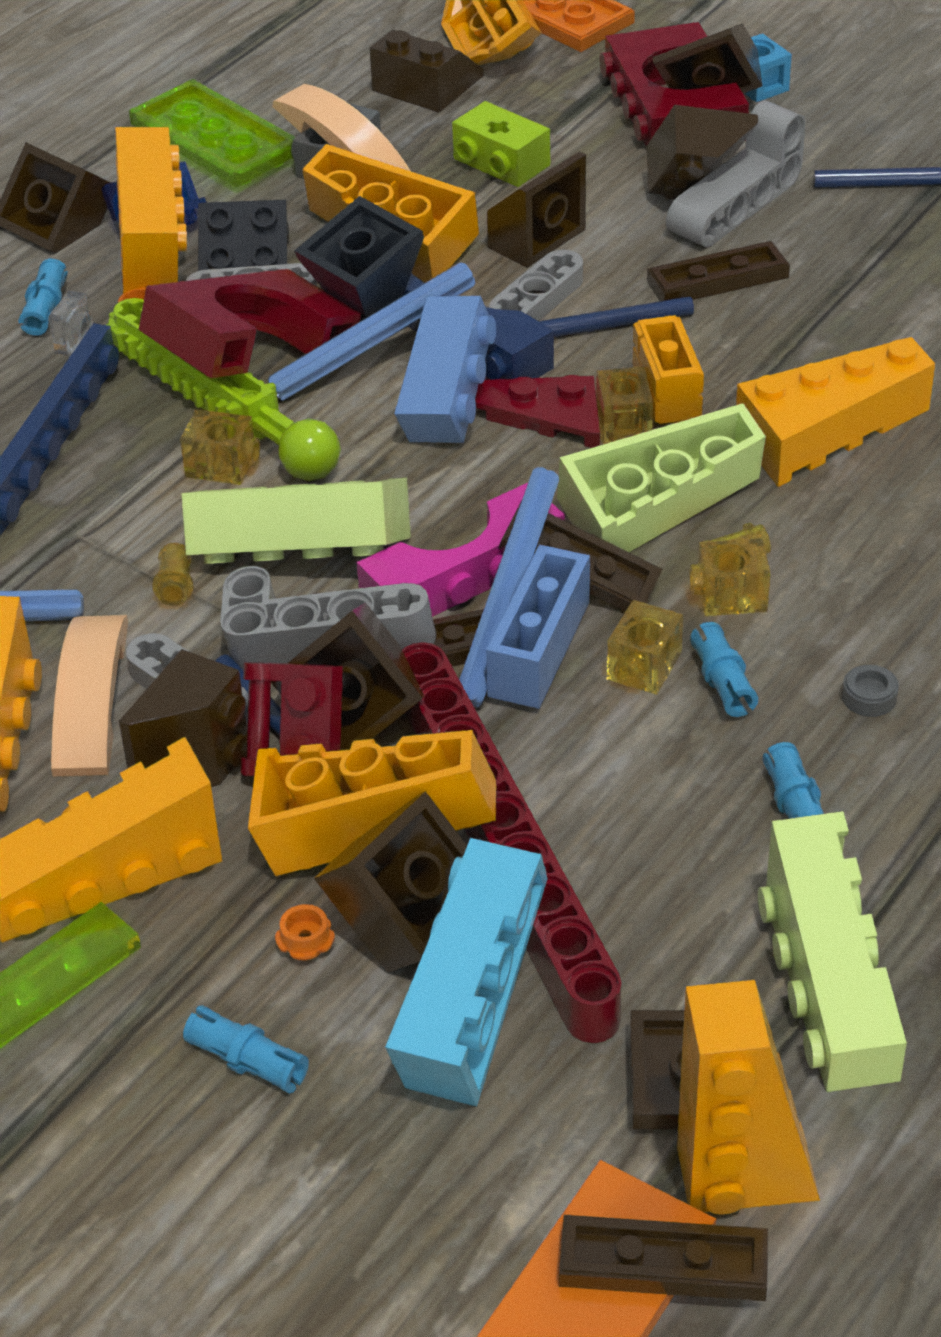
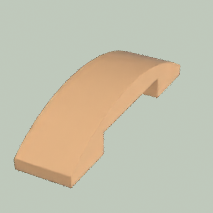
M303 84L273 101L272 107L299 132L302 133L312 128L332 146L410 171L400 154L379 129L357 109L338 96L319 87Z
M127 615L77 616L71 620L68 626L60 656L54 700L51 750L53 777L109 774L114 736L111 714L119 659H124L128 628Z

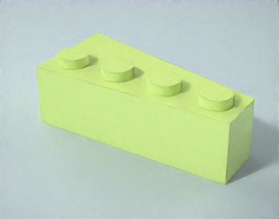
M742 403L560 457L557 500L572 525L627 552H631L759 479L766 436Z
M392 478L376 482L361 480L325 483L324 485L298 484L275 486L274 488L251 487L181 493L186 555L203 554L204 564L235 562L234 553L253 552V561L284 559L283 550L302 549L303 559L326 558L334 556L333 547H352L353 556H370L382 551L383 545L411 538L407 478Z
M843 811L772 821L767 882L765 887L758 888V905L761 918L764 923L772 922L775 930L772 937V945L776 965L779 970L787 969L791 980L788 982L787 990L792 1015L794 1018H803L806 1027L803 1034L806 1060L811 1069L819 1068L826 1092L901 1081L907 1044L886 967L877 968L879 960L877 932L872 914L861 915L862 907L858 885H861L862 878L856 857L848 859L843 857L844 837L847 836L849 831Z

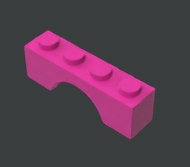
M528 483L487 501V527L480 536L468 544L447 550H425L399 542L358 561L359 588L401 583L420 585L427 592L432 617L491 589L504 551L498 549V546L523 499ZM551 503L548 513L565 521V514Z

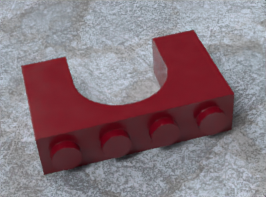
M699 22L605 36V52L600 53L599 59L601 73L603 77L609 78L613 96L621 100L625 118L631 119L634 124L637 140H642L646 148L674 105L749 114V103L737 83L690 90L671 89L662 86L666 85L653 64V57L707 37Z
M281 269L146 286L138 330L208 377L218 378L248 373L257 330L277 336L307 354L359 323L361 313L293 271Z

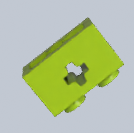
M487 101L482 102L452 122L453 157L455 160L516 187L521 186L550 166V128Z

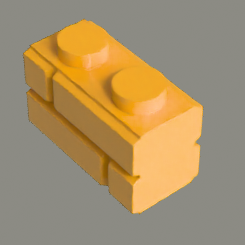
M673 315L638 320V322L633 324V342L635 346L633 347L632 364L647 403L650 405L654 421L659 424L678 423L701 416L703 406L701 393L704 386V373L680 317Z

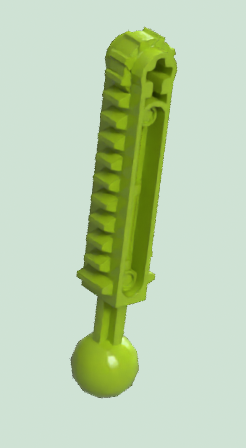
M129 298L115 305L114 312L109 314V323L106 325L111 326L113 344L118 348V351L122 352L130 360L134 359L137 361L139 366L148 369L151 375L158 376L162 383H168L172 386V390L182 393L183 397L186 400L190 399L193 401L197 408H203L207 415L217 418L219 425L225 424L228 426L230 438L243 437L252 444L265 437L269 438L279 445V458L286 471L295 478L309 482L325 478L337 466L341 447L333 429L325 422L311 418L293 422L280 413L276 385L273 382L264 384V381L253 377L251 372L210 378L138 330L143 299Z

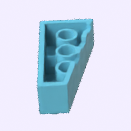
M470 838L463 858L457 857L454 860L448 880L449 892L441 911L435 917L429 941L385 1046L405 1088L477 1107L548 879L541 854Z

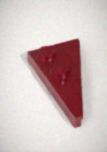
M594 376L518 377L515 379L484 380L483 383L478 385L475 396L476 408L486 411V420L521 430L530 429L540 435L554 438L558 432L564 431L583 436L585 447L594 448L600 446V427Z

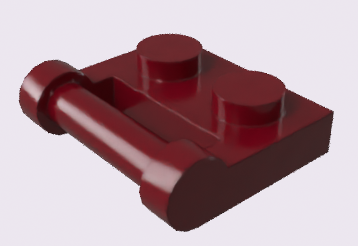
M244 662L243 679L249 680L247 757H241V775L254 776L258 749L269 748L271 681H282L280 756L298 754L301 745L322 744L326 752L340 751L343 666Z

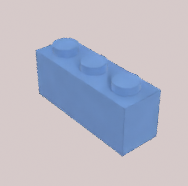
M481 296L426 297L394 413L409 442L464 443L468 423H472L475 419L477 388L479 384L484 382L486 376L485 358L488 346L494 343L496 337L495 319L492 315H489Z
M544 545L538 546L486 649L488 697L540 709L589 604L590 555Z

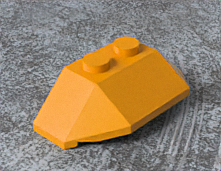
M446 0L441 25L453 48L461 51L478 65L511 59L519 51L527 49L542 34L523 0Z

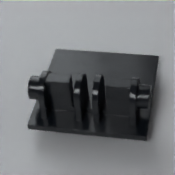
M286 199L198 203V271L287 264L289 223L287 221Z

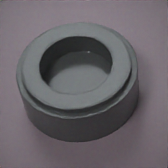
M857 666L851 669L844 677L842 699L846 707L856 714L867 717L882 716L889 713L895 707L899 682L891 671L881 666Z

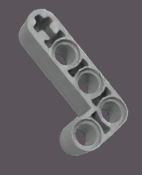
M766 100L760 101L751 112V114L758 115V124L747 137L746 148L673 201L666 217L667 229L699 245L710 247L789 189L797 180L802 168L805 137L804 116Z
M246 566L231 572L223 584L220 623L230 657L242 669L244 662L288 663L349 612L364 603L370 607L401 646V649L413 643L425 642L434 644L436 639V631L427 592L422 586L414 583L276 598L269 573L264 568L258 566Z

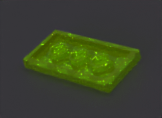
M194 79L129 110L130 124L132 126L169 127L170 145H179V154L236 188L249 183L257 176L277 168L293 158L291 148L295 136Z

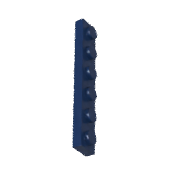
M92 324L0 456V537L9 523L16 520L21 505L29 493L38 487L42 474L50 462L58 457L61 446L70 432L77 429L81 416L89 404L97 399L99 390L109 374L115 372L119 361V351L113 344L111 326Z

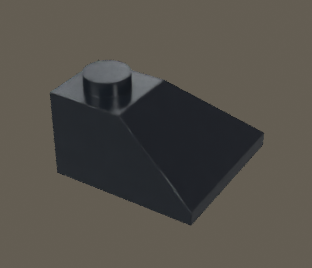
M359 196L295 249L294 252L297 259L325 292L361 313V322L404 295L424 240L423 231Z

